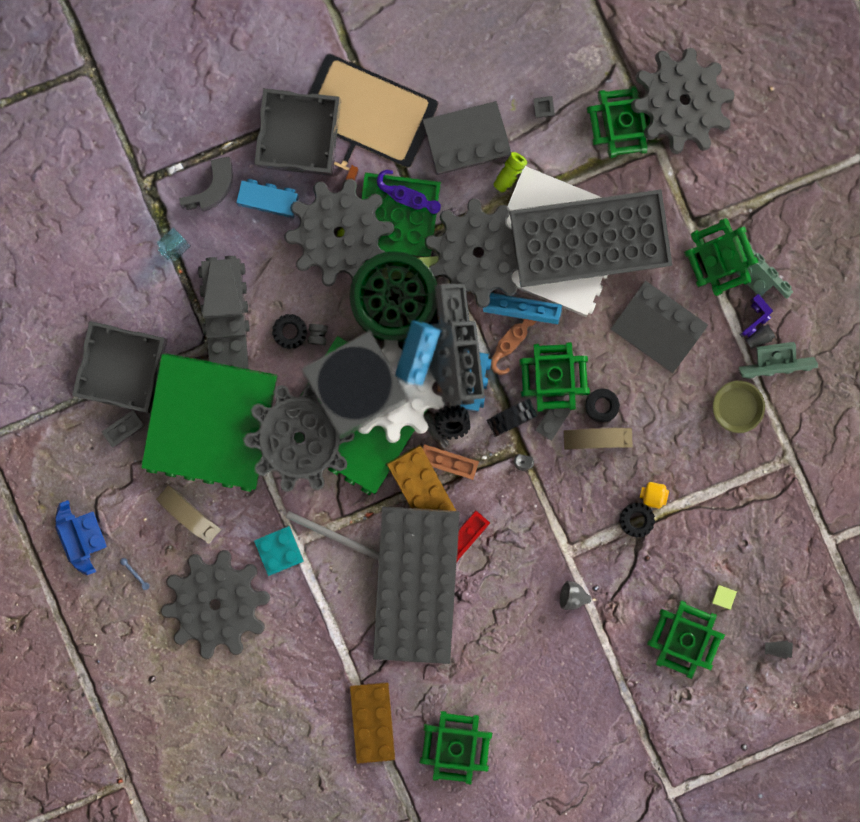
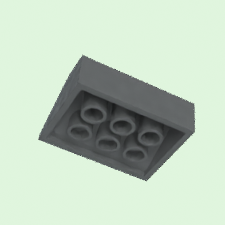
M497 101L423 119L437 175L507 158L511 154Z
M645 280L611 330L671 373H674L703 334L708 324Z

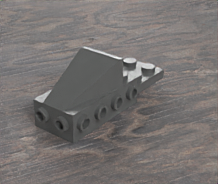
M225 256V260H217V257H208L206 261H201V266L198 267V274L203 282V285L200 286V296L204 297L201 313L206 323L202 324L203 335H207L209 362L249 369L247 332H250L249 320H246L245 314L248 313V302L244 301L247 286L246 282H243L245 263H242L239 258L236 259V256Z
M465 284L435 285V296L437 299L439 324L433 326L440 330V334L428 369L441 389L443 403L450 402L451 406L461 405L462 401L463 405L474 404V400L483 399L485 396L476 321H469Z

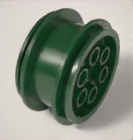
M396 251L381 253L367 260L356 272L350 287L351 309L361 328L366 333L370 331L374 338L381 341L385 339L398 340V343L405 342L412 320L428 324L432 323L438 309L435 296V285H437V282L428 266L417 257ZM387 269L389 278L384 279L380 271ZM394 272H399L402 275V279L395 282L391 279V275ZM408 272L414 274L409 281L406 282L404 280ZM382 280L384 282L383 288H374V281ZM413 283L418 287L415 293L407 291L406 288L409 284ZM365 289L376 292L374 296H364ZM390 290H393L395 295L400 296L398 297V305H396L394 300H389L391 298ZM425 296L424 304L413 300V297ZM376 298L382 301V305L377 309L371 306L372 300ZM407 303H413L415 310L408 313L404 310V306ZM390 310L396 311L397 318L389 320L386 317L387 312ZM382 311L384 314L378 323L373 318ZM403 313L410 322L402 326L400 315H403Z

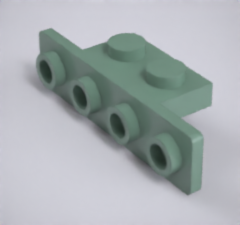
M752 249L759 263L747 268L751 277V283L747 285L760 296L774 286L786 299L789 298L793 293L790 284L787 281H783L778 276V272L765 263L764 257Z
M795 342L756 347L757 364L739 367V372L742 378L752 379L760 375L773 376L775 373L789 374L797 370L810 371L813 368H818V363L814 357L797 359Z

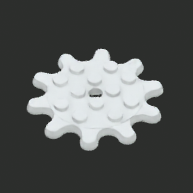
M384 339V347L381 351L395 374L403 350L399 347L398 340ZM427 370L423 386L406 383L397 377L408 396V403L384 416L373 419L358 431L362 434H367L374 426H381L385 429L386 439L390 443H395L400 439V430L407 425L413 427L417 433H425L428 429V423L424 419V412L429 408L439 410L445 405V402H442V396L435 394L432 390V385L436 380L430 370Z

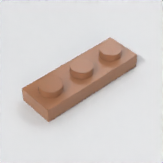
M424 444L423 450L432 467L468 479H474L479 461Z

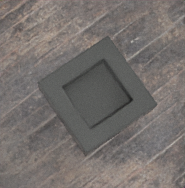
M552 96L533 98L535 119L555 116Z

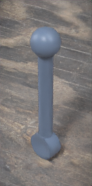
M122 558L120 564L125 566L142 584L143 590L149 589V583L141 579L128 564L126 558Z

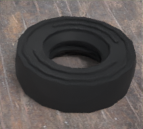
M604 388L596 389L590 393L585 403L588 416L600 423L609 422L615 418L620 407L616 394ZM600 398H605L610 404V408L606 413H600L595 408V403Z

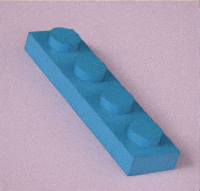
M490 293V303L487 307L483 308V312L552 324H559L562 312V305L494 293Z

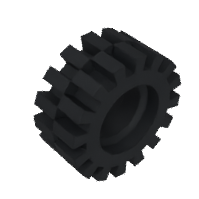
M285 314L280 316L278 320L276 319L272 327V335L277 344L287 349H295L301 346L306 340L307 327L304 321L294 314ZM288 324H292L297 328V335L292 339L285 338L282 333L283 328Z
M453 405L450 408L444 406V410L441 408L435 414L436 431L444 439L447 436L448 440H451L452 437L458 439V436L462 438L464 433L467 434L471 428L469 413L464 407L461 408L460 405L456 407Z
M633 503L627 505L622 510L619 523L626 534L637 538L644 537L653 530L655 515L647 505ZM637 512L641 513L645 519L644 524L639 528L633 527L630 523L631 515Z

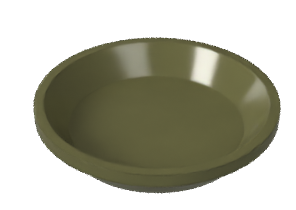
M732 381L723 385L717 391L713 399L712 409L714 417L721 427L733 433H744L754 429L763 419L765 401L762 393L753 384L746 381Z

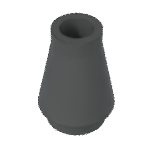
M769 324L765 326L762 325L746 341L752 349L772 342V339L776 336Z
M788 640L765 642V654L783 659L792 658V642H788Z

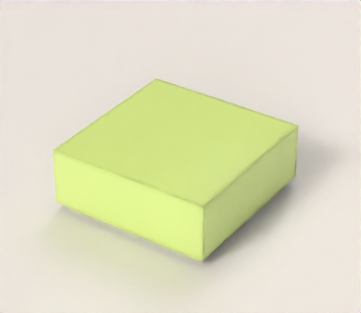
M718 585L712 603L731 610L737 591Z

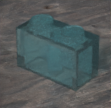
M174 227L157 242L160 246L157 250L167 260L171 258L173 261H176L191 247Z

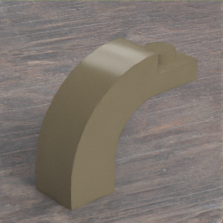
M632 428L564 430V450L633 447Z
M170 485L156 499L174 518L208 544L221 531L219 526L199 512Z

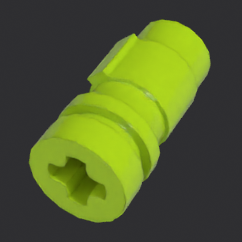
M512 152L505 162V167L502 168L496 177L493 186L500 192H506L518 179L517 174H520L522 169L525 168L527 160L522 155Z

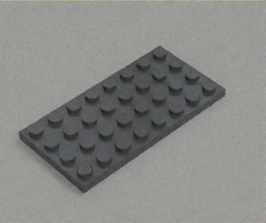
M662 189L509 211L520 288L673 266Z
M382 506L373 659L450 664L460 511Z

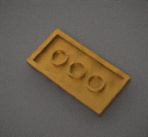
M421 445L386 463L410 508L456 511Z
M389 682L350 686L357 764L395 760Z

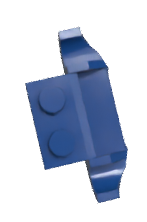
M69 500L59 503L55 517V529L68 562L85 575L95 573L96 569L89 559L91 558L90 554L106 548L107 545L94 512L75 518L71 513Z

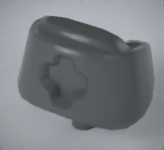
M517 454L514 458V465L521 471H529L534 466V459L531 456Z

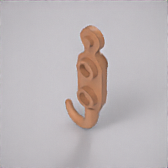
M523 319V323L513 325L502 337L497 345L495 354L491 358L490 367L495 374L505 375L510 371L509 368L499 370L496 365L499 359L511 354L527 336V328L533 326L537 321Z

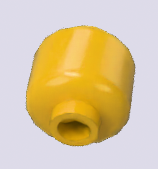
M648 482L646 487H642L640 498L643 499V504L648 507L660 509L667 503L669 490H666L664 484Z

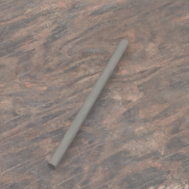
M288 511L287 519L379 561V552Z

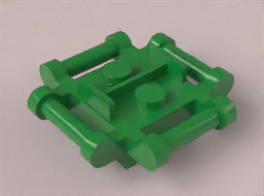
M636 86L615 91H598L600 105L586 108L587 114L590 115L594 138L592 139L593 146L607 144L609 158L637 152L643 154L648 151L644 135L646 128L644 113H635L631 108L632 101L639 99ZM630 96L631 98L629 100L608 102L607 100ZM597 112H602L606 137H601ZM645 114L648 126L650 123V118L647 114ZM636 139L639 142V145L618 148L615 146V143Z
M724 218L715 225L691 233V237L697 247L685 251L684 254L688 257L697 279V287L711 283L714 295L719 296L728 289L743 283L745 285L751 283V277L747 268L759 263V261L753 254L745 234L747 232L745 226L732 231L728 219ZM720 230L724 231L725 235L704 243L702 239ZM699 253L701 256L706 272L708 274L707 278H704L703 273L695 256V254ZM740 271V277L720 284L719 279Z
M567 342L565 345L539 346V344H533L534 358L519 359L523 390L521 391V398L536 397L537 411L561 408L576 410L575 395L590 394L586 367L588 356H573L572 342ZM566 352V355L540 356V353ZM574 363L579 364L580 388H575ZM530 365L535 367L536 390H530ZM569 395V401L543 402L542 398L544 396L563 397Z
M680 600L675 614L661 609L652 638L647 642V645L661 650L655 665L660 667L663 665L685 674L690 679L693 678L697 665L712 670L713 659L721 639L723 640L725 634L712 629L717 614L712 612L709 614L687 605L682 600ZM683 612L706 620L707 624L703 626L681 616ZM667 618H670L673 621L662 645L658 641ZM712 635L714 638L705 661H702L703 653ZM668 653L690 662V667L688 668L666 659V654Z
M441 711L439 726L424 724L423 751L419 763L434 765L433 780L459 781L471 785L473 770L488 772L489 744L493 733L478 731L479 715H473L472 717L447 714V711ZM445 722L472 724V730L445 727ZM432 732L438 733L435 759L430 758ZM477 737L482 738L479 764H474ZM440 767L467 770V773L441 772Z

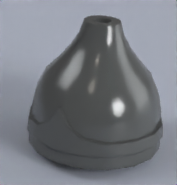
M566 581L560 594V607L562 609L575 610L591 602V596L584 591L582 586L573 581Z

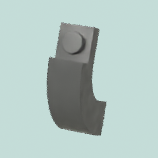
M229 156L210 160L213 171L211 185L200 194L179 198L182 208L192 210L198 208L197 205H200L201 210L204 212L216 207L225 199L233 182V167Z

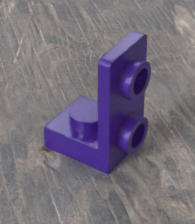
M759 294L750 301L753 310L756 313H761L762 316L739 334L741 337L745 335L751 336L757 330L755 327L760 322L763 325L772 318L770 314L773 310Z

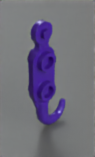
M383 170L377 176L376 181L379 189L386 192L394 201L416 210L427 208L431 214H437L440 211V203L435 200L428 201L421 192L402 185L389 186L384 184L383 177L386 174H393L392 170Z

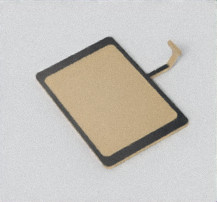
M333 54L325 56L309 91V94L338 96L341 99L337 138L349 142L351 145L342 164L334 162V165L347 171L350 168L346 167L355 146L403 167H411L426 134L423 119L434 117L438 108L437 100Z

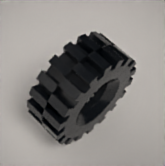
M527 399L487 419V422L494 436L497 437L537 417L538 414L530 399Z

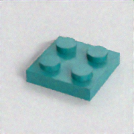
M290 526L254 540L268 576L304 562Z

